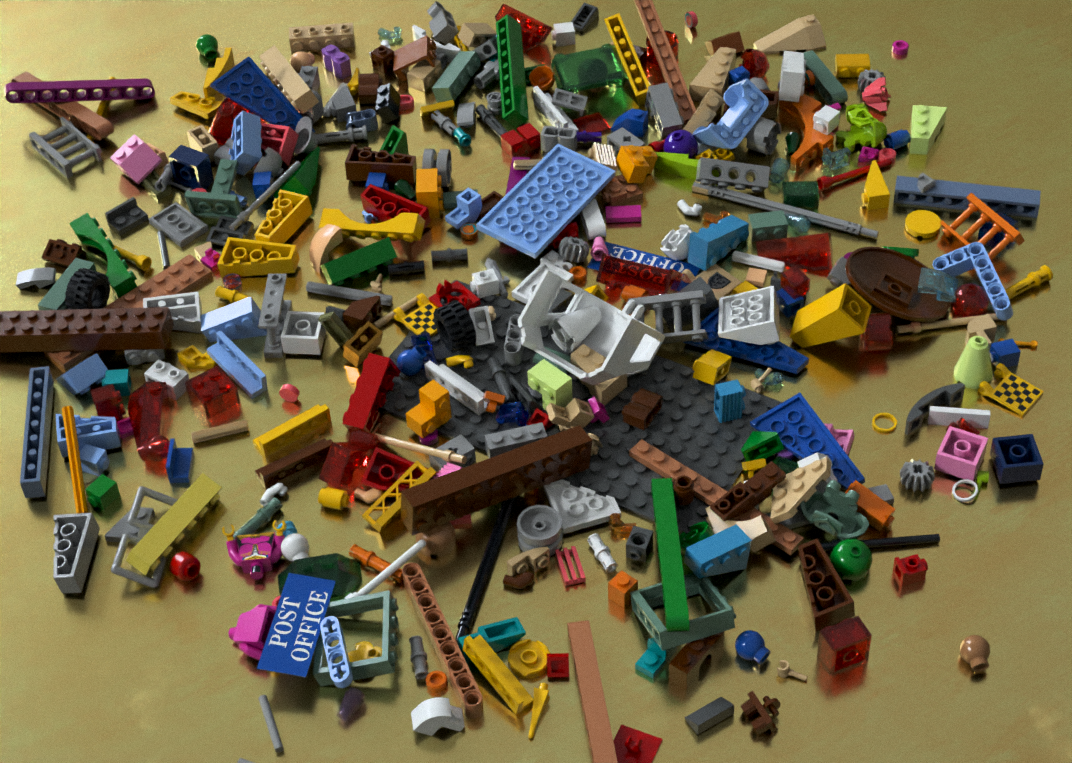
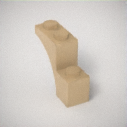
M710 89L682 130H687L693 134L698 127H707L715 117L716 111L723 104L724 98L713 89Z
M710 506L705 508L708 514L706 520L709 526L714 529L715 534L737 524L752 540L750 549L753 552L776 541L769 524L761 515L747 521H723L710 509Z

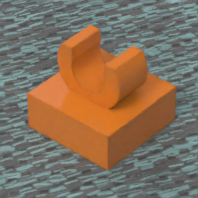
M486 391L483 396L484 402H488L486 411L490 413L495 412L496 406H501L504 403L505 396Z

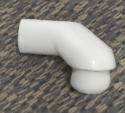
M683 199L677 203V206L685 215L698 216L701 214L702 206L699 204H694L693 207H690Z
M277 483L268 488L262 496L260 504L262 506L267 505L277 493L280 496H284L288 490L283 483Z

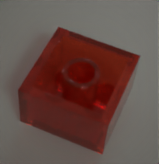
M219 365L185 381L189 399L206 419L240 403L237 386Z
M859 616L851 619L847 618L833 626H827L819 633L817 658L830 676L864 663L869 658L872 635Z

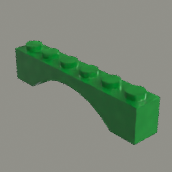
M85 213L69 223L82 245L92 246L107 255L108 266L106 276H108L110 286L118 298L137 287L135 283L136 276L132 270L128 272L129 266L124 259L120 260L122 256L119 251L112 249L115 246L110 238L105 239L107 235L102 227L98 228L100 225L95 217L91 218L88 213Z

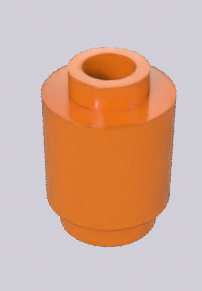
M626 285L622 291L621 298L627 303L630 298L647 297L650 295L648 290L633 285Z

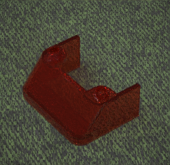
M603 253L596 282L606 285L605 289L616 291V288L624 289L626 285H633L648 290L650 296L676 293L683 273L674 269L658 268Z

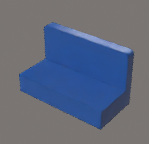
M175 438L170 439L166 462L169 482L189 483L194 451L193 448H177Z

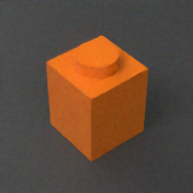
M621 570L608 582V599L625 609L631 604L630 592L638 590V580Z

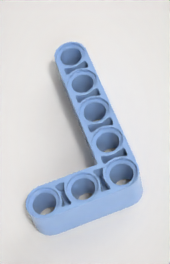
M974 242L937 257L933 261L932 265L935 274L941 280H948L975 269L997 318L1005 321L1013 316L1010 300L982 243Z

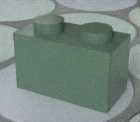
M783 210L748 214V231L752 242L787 238L788 223Z

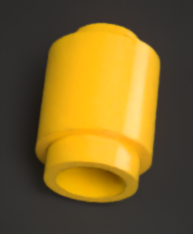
M330 487L322 488L318 496V503L322 504L323 507L341 511L348 506L350 500L347 491Z

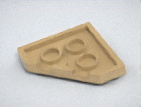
M827 457L786 474V478L773 488L770 519L774 524L792 518L798 512L796 509L802 501L807 502L817 491L815 487L821 480L826 481L830 477L831 462Z

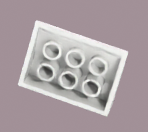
M774 286L719 298L718 336L758 345H770L780 341L779 302Z

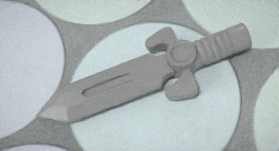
M487 258L485 266L487 270L493 268L499 280V292L503 298H506L508 292L504 284L509 283L510 279L507 276H504V279H502L503 276L496 261Z

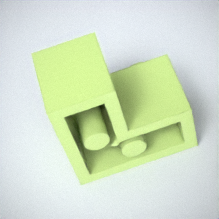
M545 359L527 371L528 385L533 390L542 394V406L546 412V407L549 403L565 408L573 400L572 378Z

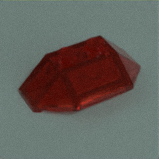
M504 3L495 16L497 22L508 14L521 24L523 51L525 52L544 43L553 29Z

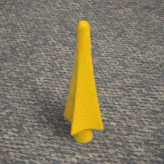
M358 67L348 83L351 95H356L359 91Z
M540 683L539 689L534 687L533 710L528 735L530 739L534 736L539 719L550 698L547 683Z

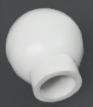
M292 533L283 539L281 552L287 560L292 561L295 567H302L309 563V543L303 535Z

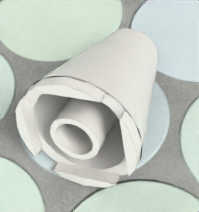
M588 306L552 319L548 325L549 330L552 328L553 331L552 339L563 351L569 350L568 353H571L601 321V312L597 307Z

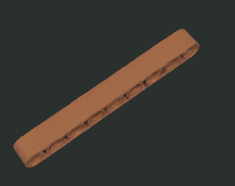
M27 71L11 79V82H43ZM77 101L38 103L57 116L71 121L75 127L98 141L114 133V128L107 119Z
M407 563L403 566L402 573L404 586L464 714L469 718H478L484 711L482 694L421 567L417 563Z
M589 620L567 623L593 763H618Z

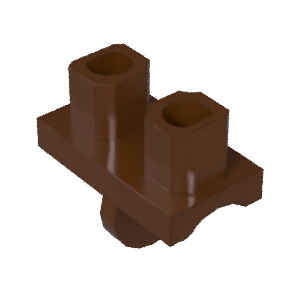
M752 690L747 694L750 699L741 705L742 710L748 718L758 712L761 716L751 722L758 734L768 729L774 733L778 729L768 714H772L774 717L779 715L778 708L781 705L777 698L770 699L768 696H765L763 698L764 704L762 705Z

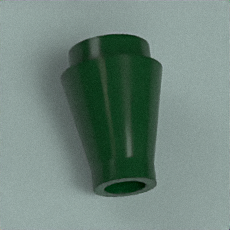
M790 132L785 137L787 156L790 158L799 149L802 138L797 132Z
M400 179L395 183L394 190L397 195L413 202L417 201L416 193L407 180Z

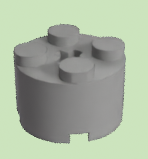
M760 116L745 136L747 138L746 147L762 154H772L779 141L776 138L777 134H781V124Z

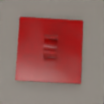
M621 724L613 740L618 763H652L663 739Z

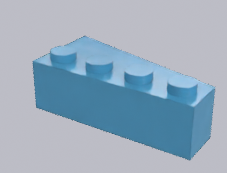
M729 215L719 220L717 224H710L707 229L703 227L699 229L698 233H690L688 262L704 271L714 266L718 260L724 258L728 252L735 249L738 244L748 238L749 223Z

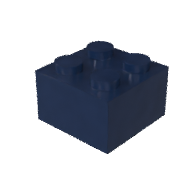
M180 145L169 156L174 183L192 189H206L214 181L209 154Z
M1033 434L993 438L990 456L1000 484L1040 480L1044 463Z

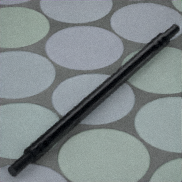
M517 496L507 499L501 504L457 626L456 642L459 637L465 636L466 632L470 630Z

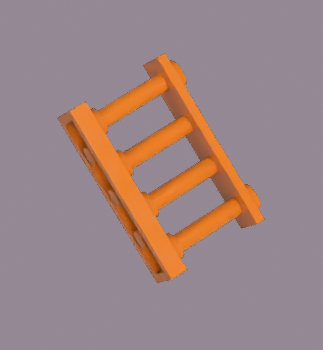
M973 193L966 197L970 203L968 208L950 226L943 220L940 222L943 227L942 232L948 238L953 237L964 247L970 244L967 240L984 223L990 221L993 227L978 242L984 246L998 232L1002 231L1005 234V238L988 253L990 260H993L1010 242H1015L1020 246L1025 241L1018 230ZM978 211L981 214L980 218L960 236L955 230L972 213Z

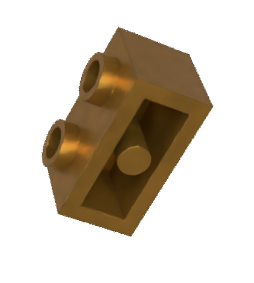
M368 321L357 330L351 339L345 342L343 357L358 367L368 357V354L372 353L381 344L383 332Z

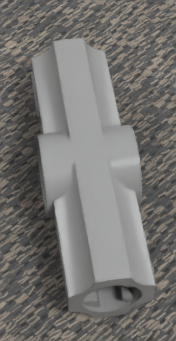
M498 59L494 62L488 61L484 66V70L473 78L474 83L479 89L486 87L494 79L500 80Z

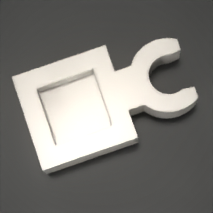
M553 250L540 259V264L546 261L565 271L573 268L571 263L566 262L564 258L560 257V254Z

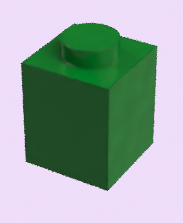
M103 474L85 489L88 502L93 507L97 506L102 510H105L120 496L117 482Z

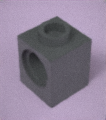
M633 526L626 543L627 558L646 562L653 545V530Z

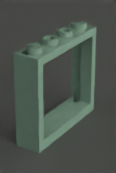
M694 573L684 575L686 597L700 593L715 611L714 613L689 620V631L667 632L666 627L651 609L664 604L662 583L630 592L634 613L662 651L735 628L734 619L736 614L734 613L733 606H729L725 596L720 595L718 588L712 585L709 578H698Z
M390 590L329 602L325 618L328 616H335L337 618L383 609L382 656L350 662L353 680L395 673V662L398 660L395 646L398 645L396 628L399 626L396 611L399 610V607L397 605V598L393 597ZM320 631L314 650L313 675L320 686L334 684L330 676ZM339 671L340 676H341V679H342L344 673H343L342 671Z

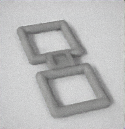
M140 486L127 520L129 525L139 528L137 536L128 533L122 535L111 572L146 586L157 588L167 558L163 556L160 559L161 564L154 571L152 578L121 568V564L128 543L136 545L154 526L137 519L144 496L171 506L178 499Z

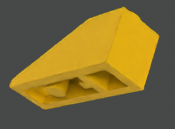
M873 160L871 163L864 193L861 194L862 202L866 204L868 210L889 207L890 193L876 160Z

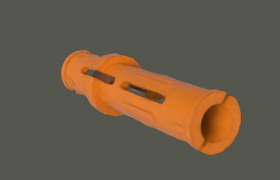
M354 544L349 550L352 551L349 552V556L363 562L364 566H370L379 572L384 571L391 565V563L376 556L375 552L367 551L357 544ZM400 568L389 576L399 583L404 581L402 569Z

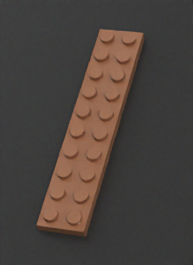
M189 254L104 308H143V298L187 293L212 277L213 274L209 268ZM95 350L45 351V353L63 369H67Z

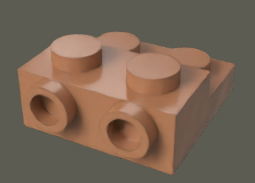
M622 174L615 176L600 191L604 202L608 203L609 206H621L643 198V192L637 184L628 183Z

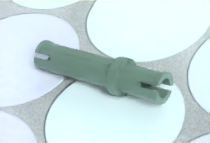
M274 497L263 508H259L257 513L235 532L233 538L236 539L238 535L252 534L262 524L269 522L271 516L283 507L280 504L281 502Z

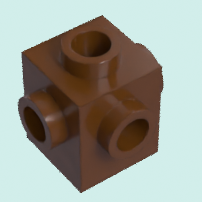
M381 45L371 52L373 69L385 74L394 67V51Z

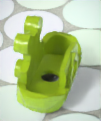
M852 104L846 107V119L852 125L850 126V131H837L836 141L844 143L845 151L853 152L857 143H860L862 147H867L871 144L872 148H874L886 138L887 128L883 122L878 121L869 113L868 107L865 104Z

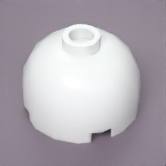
M686 224L680 225V229L677 231L671 230L661 242L663 248L660 247V249L673 260L688 259L690 233L693 231Z

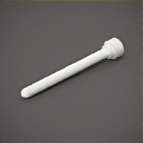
M423 539L419 540L360 591L353 594L349 593L344 599L368 595L426 546V541Z

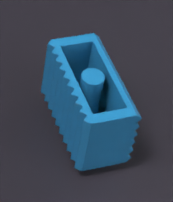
M738 379L715 384L714 412L718 421L722 423L730 420L733 421L734 419L737 420L738 418L741 419L742 410H745L743 397L746 396L744 386L740 385Z

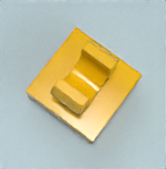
M766 459L741 462L743 470H749V479L753 477L754 471L759 472L762 467L767 465Z

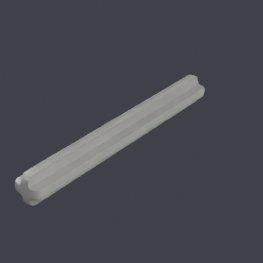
M312 281L307 282L306 291L357 301L380 296L381 305L391 306L393 302V297L386 294Z

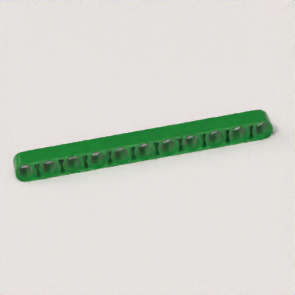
M672 478L651 479V491L667 632L689 631V613Z

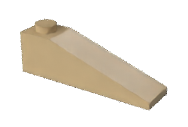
M812 14L798 18L754 42V47L760 54H778L786 50L792 52L806 50L807 52L825 49L826 42L821 24Z

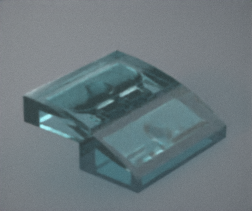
M922 267L918 292L937 294L936 300L955 302L958 279L945 272Z

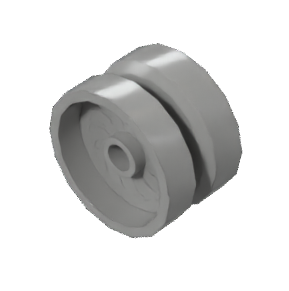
M425 149L422 169L437 168L438 175L442 176V186L439 187H449L452 173L451 151L449 149H440L437 156L435 149Z
M547 505L531 506L521 512L517 519L520 549L525 552L547 546L550 556L555 554V550L560 549L563 542L560 514L554 508Z

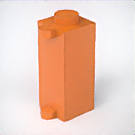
M855 480L850 484L845 493H848L849 490H854L860 495L857 502V512L864 515L869 524L881 532L885 526L888 528L895 520L893 514L896 509Z

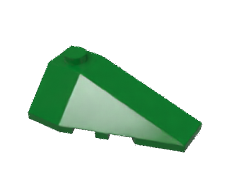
M318 146L302 160V166L285 184L283 183L273 195L275 198H278L280 189L306 196L312 194L313 191L311 189L316 182L320 153Z

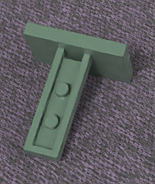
M220 159L211 193L185 192L184 197L190 212L194 216L219 219L222 215L237 219V216L242 212V208L237 195L230 194L239 165L237 160Z

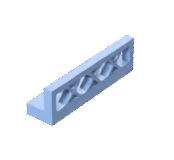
M221 330L216 333L217 343L207 348V354L252 399L268 390L266 375Z

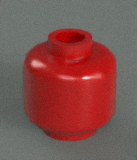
M188 552L177 553L170 562L171 573L185 582L195 579L200 572V561Z

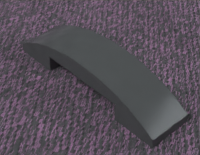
M963 383L943 386L922 397L908 414L905 434L908 436L922 426L923 417L929 413L930 406L939 407L944 403L951 407L963 399L965 385Z

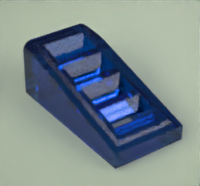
M430 333L411 336L412 349L415 345L426 344L427 346H421V348L424 350L428 349L425 352L430 356L425 357L423 361L431 360L437 365Z

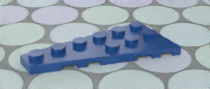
M249 56L210 85L216 91L255 115L260 116V118L270 124L289 126L295 131L298 122L303 118Z
M719 307L700 322L701 329H705L708 334V339H703L702 342H683L708 350L713 349L729 356L798 374L809 363L808 357L780 341L770 345H758L719 337Z
M801 393L796 394L750 421V425L758 431L777 432L784 449L800 460L817 452L828 455L832 461L833 474L844 490H847L855 480L861 484L865 483L864 476Z

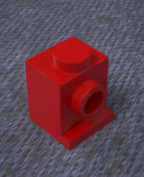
M918 554L902 559H899V557L894 559L893 572L901 587L925 580L928 565L924 558L920 559Z

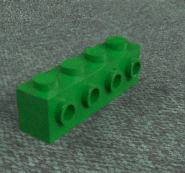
M387 237L322 264L320 267L327 283L338 286L345 283L344 279L348 277L351 280L360 277V272L366 270L369 273L376 270V266L381 263L383 267L393 263L392 259L396 258L397 255L390 238Z

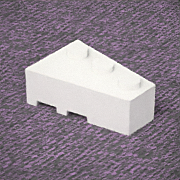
M199 292L143 298V308L169 307L174 322L172 330L203 334L201 331L202 303Z

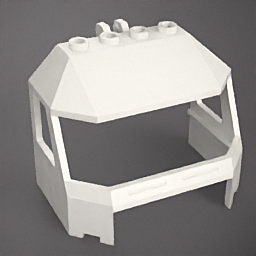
M548 270L544 271L518 318V325L522 332V346L539 353L579 377V380L590 385L599 384L627 374L628 377L647 370L666 336L637 320L644 312L645 308L643 305L640 304L635 307L636 303L631 299L621 311ZM562 287L575 293L565 312L548 313ZM588 306L597 307L601 312V321L577 348L584 344L606 357L602 367L595 369L591 373H586L547 350L543 346L540 327L549 325L552 319Z

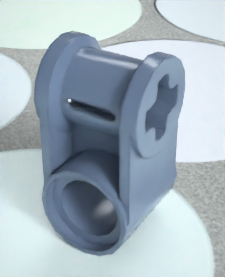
M372 109L349 112L345 116V121L347 122L346 130L349 127L353 128V125H355V128L366 125L368 132L378 128L376 112Z

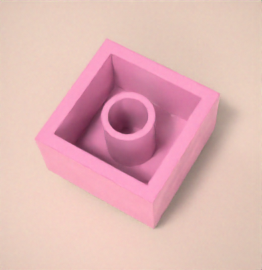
M949 426L937 452L934 469L974 481L986 453L988 438Z

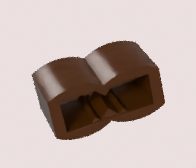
M379 73L359 74V104L376 103L377 89L383 85V78L379 77Z
M641 388L633 394L631 402L623 407V422L646 430L653 418L661 410L663 396Z

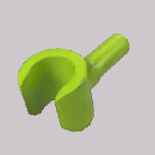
M978 471L976 478L978 494L982 483H988L989 471Z

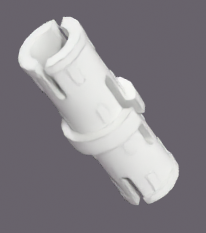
M598 533L590 535L587 542L594 550L596 559L600 560L607 573L616 570L618 564L611 556L609 547L605 546Z

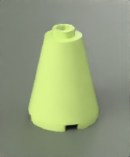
M973 336L969 339L954 367L953 375L955 380L963 383L966 388L979 389L982 381L989 383L992 381L993 371L987 339L982 336Z

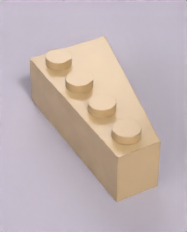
M720 47L689 84V94L692 101L701 102L710 89L724 97V93L728 88V73L735 68L736 49Z

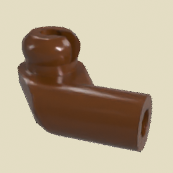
M531 571L523 572L517 577L506 574L503 584L523 589L533 582L535 576Z

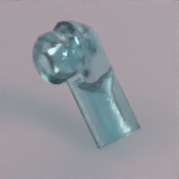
M761 368L757 369L754 374L755 377L759 379L764 371ZM772 372L765 378L763 383L767 386L777 385L784 381V376L779 372Z

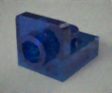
M521 402L500 405L495 419L498 424L516 422L519 427H523L526 425L529 413Z

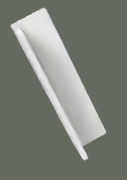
M432 361L424 364L427 379L430 381L435 380L447 389L452 397L477 415L486 411L488 402H484V393L444 364L437 366Z

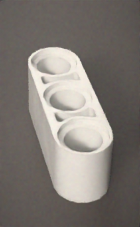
M594 198L579 213L588 240L595 239L596 237H606L605 223L597 201Z

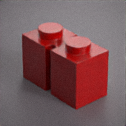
M530 123L518 127L517 132L513 129L501 135V148L511 158L525 154V150L529 152L541 147L540 133Z

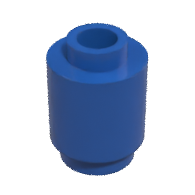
M902 129L889 133L884 139V145L886 148H892L893 150L907 146L911 141L910 134L907 130Z

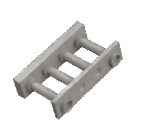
M61 117L62 127L45 136H39L35 131L28 135L32 147L68 179L73 176V166L91 156L99 162L102 161L100 155L102 151L98 144H94L74 127L71 121ZM63 133L68 134V136L53 144L47 143ZM74 140L77 142V144L62 152L56 151V149ZM82 148L86 150V152L70 160L65 159V157L75 153L76 151Z
M268 274L258 324L259 329H267L263 352L264 358H283L284 355L281 334L287 312L292 310V301L283 299L287 274Z
M703 290L629 299L635 301V307L640 304L643 305L645 308L644 312L647 310L655 311L656 330L666 336L662 344L685 341L702 342L703 339H708V334L705 329H701L700 306L701 304H706V296ZM683 306H692L693 330L682 332L681 308ZM664 308H673L674 333H663L662 310ZM643 312L642 316H641L639 319H637V320H639V321H641V322H643V323H644V312Z

